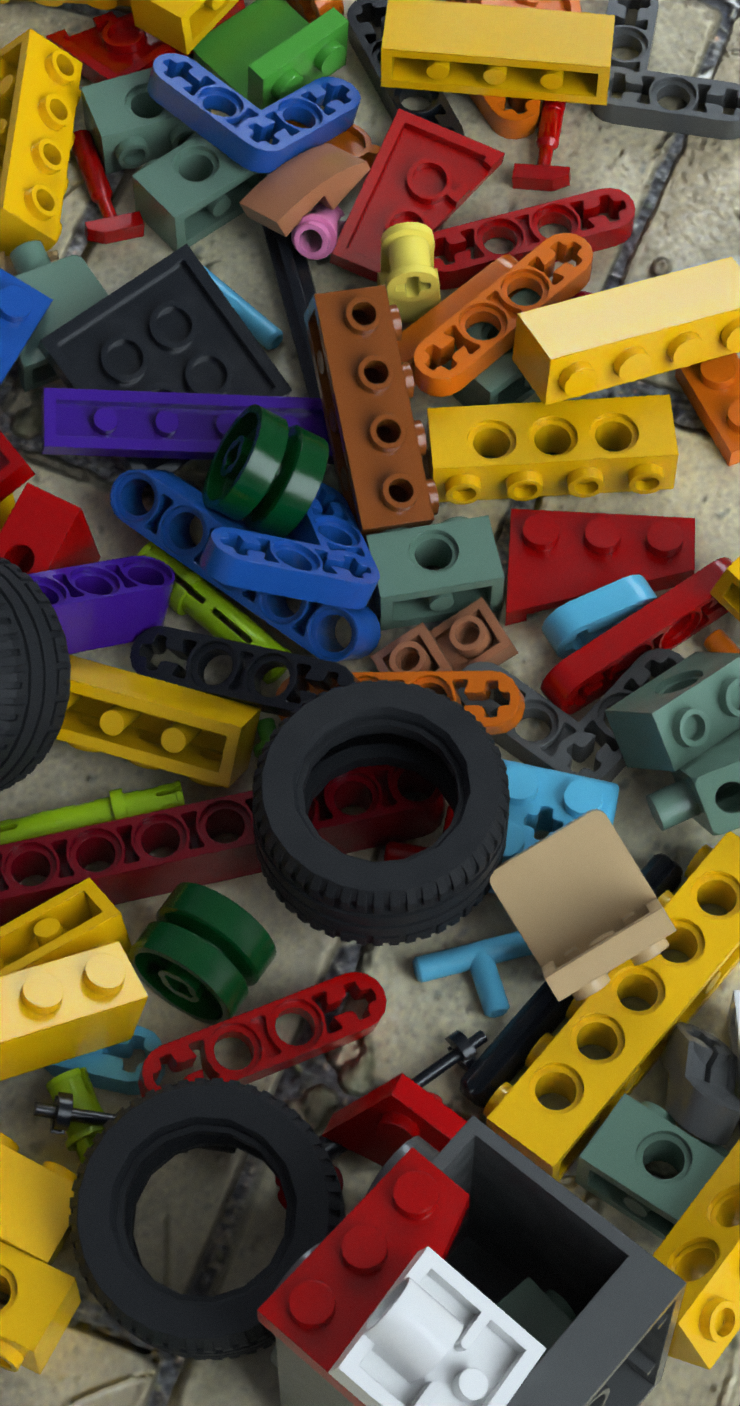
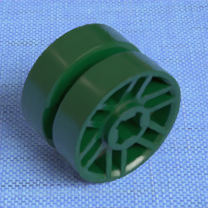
M257 404L249 406L232 423L214 454L203 488L204 505L234 521L243 519L246 527L258 533L285 538L303 519L320 488L328 463V442L324 438L298 425L288 427L286 419Z
M191 882L179 883L157 911V921L150 922L128 951V959L136 974L155 994L188 1016L210 1025L225 1021L235 1015L248 996V987L255 985L276 956V947L272 938L251 914L221 893Z

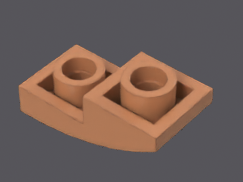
M325 143L313 147L282 164L259 182L239 204L248 218L287 237L301 222V218L307 215L317 203L334 210L371 168L367 161L330 143Z
M481 597L430 631L423 622L370 657L379 672L461 671L469 664L480 661L492 662L499 666L518 654V651L489 605ZM429 688L436 691V694L446 693L440 688Z

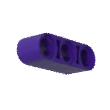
M129 556L28 574L38 584L54 608L66 636L69 654L134 642L143 631L154 626H163L175 581V573L169 565L148 556Z

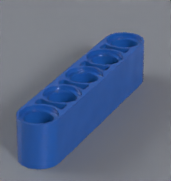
M128 470L120 474L113 482L110 491V504L114 514L123 523L317 658L332 662L361 659L370 655L377 647L381 637L380 623L376 614L367 606L357 610L301 600L299 610L293 613L289 609L286 597L225 585L205 573L200 566V557L211 532L215 528L231 527L251 532L256 531L246 527L242 520L234 521L206 507L203 502V493L177 475L166 470ZM148 483L154 491V503L149 511L145 509L142 502V493ZM195 516L200 519L203 526V535L197 545L190 536V524ZM341 617L347 620L352 632L350 643L346 648L339 644L335 636V627Z

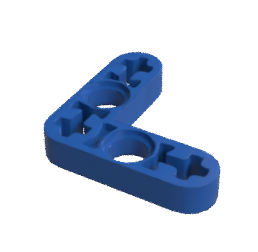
M177 53L162 54L154 60L147 85L149 96L155 102L240 166L252 172L266 174L273 172L295 156L313 147L322 145L348 130L354 123L361 100L359 91L351 83L336 77H322L260 110L195 60ZM206 109L221 111L230 117L215 115ZM286 121L298 122L305 125L308 128H300L297 126H293L292 124Z
M321 483L307 513L292 531L296 540L231 527H219L211 532L200 557V566L204 572L222 584L347 609L358 610L365 608L380 579L379 570L347 501L337 490L324 483Z

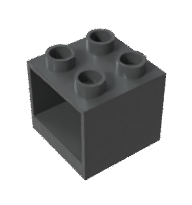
M472 1116L440 1152L420 1136H415L404 1143L380 1170L367 1194L412 1147L415 1148L470 1195L469 1207L445 1261L495 1304L500 1302L529 1276L543 1292L552 1289L562 1296L576 1315V1319L530 1371L507 1406H640L662 1379L687 1283L475 1116ZM320 1243L310 1248L296 1261V1263L289 1269V1271L282 1278L276 1289L296 1270V1268L316 1249V1247ZM276 1337V1344L272 1350L270 1361L278 1367L281 1406H355Z

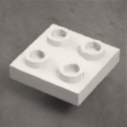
M427 1246L415 1254L328 1373L366 1406H507L547 1348Z

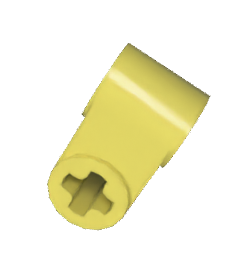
M404 222L393 225L382 233L380 239V272H377V286H386L389 305L396 304L402 323L417 321L441 302L438 270L434 268L435 241L432 229L419 222Z

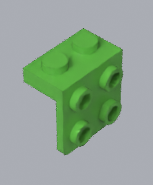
M256 0L210 31L193 49V57L201 66L262 110L312 81L330 76L346 65L349 21L333 7L309 23L285 0Z

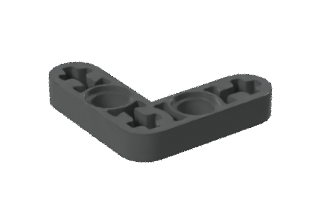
M609 0L606 14L615 15L612 50L619 46H628L638 51L640 55L631 60L618 59L612 55L607 106L591 104V109L595 116L602 121L617 125L721 140L740 138V84L648 71L657 24L658 0ZM629 9L638 10L635 26L625 25L626 14ZM612 92L623 93L621 99L612 98ZM641 95H648L647 104L641 103ZM667 96H676L683 99L687 106L680 110H668L663 108L658 101ZM698 103H705L704 112L697 111ZM723 109H735L734 115L724 114Z
M657 648L645 652L579 722L508 671L492 662L480 661L472 663L461 671L503 672L513 679L524 696L525 710L521 720L538 718L544 721L550 728L549 735L538 741H528L521 738L516 733L515 728L507 733L491 735L495 743L524 764L612 782L626 764L613 731L605 724L604 720L607 716L604 710L650 682V676L656 678L684 660V658L679 653L670 649ZM465 687L458 689L462 706H482L490 718L497 716L499 706L509 705L510 700L503 697L499 688L494 689V700L489 698L485 701H470L464 694ZM596 741L601 748L596 753L593 771L588 768H583L578 773L572 771V759L579 763L584 762L594 751Z

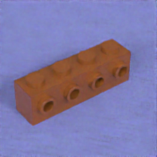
M385 285L314 294L303 315L340 494L347 501L365 542L366 535L377 534L394 528H413L430 525L434 521V515H437L439 511V497L434 480L432 478L426 479L422 457L426 455L427 449L426 434L422 422L413 419L409 399L414 396V378L410 364L408 362H401L397 341H400L402 337V321L397 305H389Z

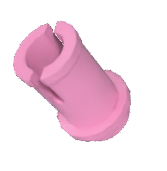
M319 203L311 210L310 214L301 218V222L291 231V241L301 256L312 260H320L333 252L337 244V237L340 235L346 222L339 221L344 216L341 208L337 206L334 210H331Z

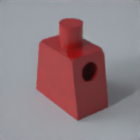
M27 483L0 531V558L9 560L11 564H16L22 572L27 574L99 562L101 558L82 508L30 483Z

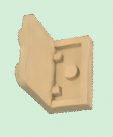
M598 809L587 811L498 865L490 877L492 889L539 963L544 979L559 1002L571 994L576 1001L595 994L611 981L607 974L609 971L631 959L634 966L651 960L669 946L666 937L677 931L609 818L603 811Z

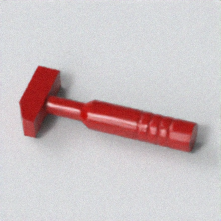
M543 100L536 145L539 148L537 165L514 163L512 175L513 189L556 191L570 186V167L551 166L553 151L559 146L566 102Z
M87 130L75 131L72 150L92 202L98 205L102 215V219L85 222L87 241L109 244L143 237L145 224L140 211L122 215L116 214L111 201L113 191L90 132Z

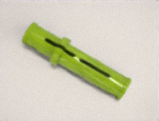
M151 541L136 555L153 557L163 561L172 568L175 573V579H179L200 599L205 601L203 604L200 603L174 581L169 607L181 616L188 614L214 637L246 643L220 620L224 618L251 641L249 644L291 653L290 650L282 647L273 637L251 620L247 614L216 590L210 582ZM277 667L271 669L264 675L262 680L266 684L273 683L285 673L287 668Z
M180 780L158 785V787L122 793V788L110 790L109 797L42 811L15 819L0 821V845L185 805Z

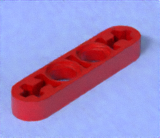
M602 188L433 232L435 241L434 268L438 270L440 289L447 290L461 287L503 255L510 254L520 261L547 239L538 231L547 224H560L566 227L570 233L577 234L586 239L591 245L593 252L620 245L627 241L633 231L636 210L634 201L628 194L619 189ZM608 213V216H609L611 219H618V220H617V221H612V222H610L609 219H608L605 215H600V216H599V214ZM580 219H582V228L587 227V230H581ZM492 238H505L511 241L515 248L505 254H496L487 250L484 244ZM473 247L474 259L471 258V249L466 250V248ZM444 255L448 262L454 263L444 265V262L440 258L435 257Z
M727 557L713 561L564 658L551 669L542 681L541 693L568 715L574 714L604 695L645 652L657 648L672 650L728 613L729 611L710 594V591L733 561Z
M356 971L344 973L163 1044L151 1051L143 1063L138 1080L140 1094L144 1097L145 1093L152 1089L155 1091L161 1089L162 1085L157 1086L155 1083L162 1069L161 1065L167 1064L173 1073L193 1067L197 1057L193 1052L194 1050L200 1051L202 1069L188 1074L183 1080L195 1081V1078H204L205 1073L209 1080H212V1078H223L224 1082H229L231 1079L246 1085L364 1038L373 1032L385 1013L387 1000L384 989L376 979L368 974ZM346 992H349L354 1000L366 999L369 1004L362 1014V1019H358L354 1011L344 1012L334 1016L328 1028L333 1033L327 1032L324 1014L338 1009L346 997ZM316 1002H320V1003H321V1009H320L319 1006L316 1004ZM290 1013L302 1016L310 1024L312 1031L311 1040L304 1045L294 1046L287 1044L277 1034L276 1020ZM229 1037L241 1040L250 1049V1064L239 1070L226 1069L215 1058V1044Z

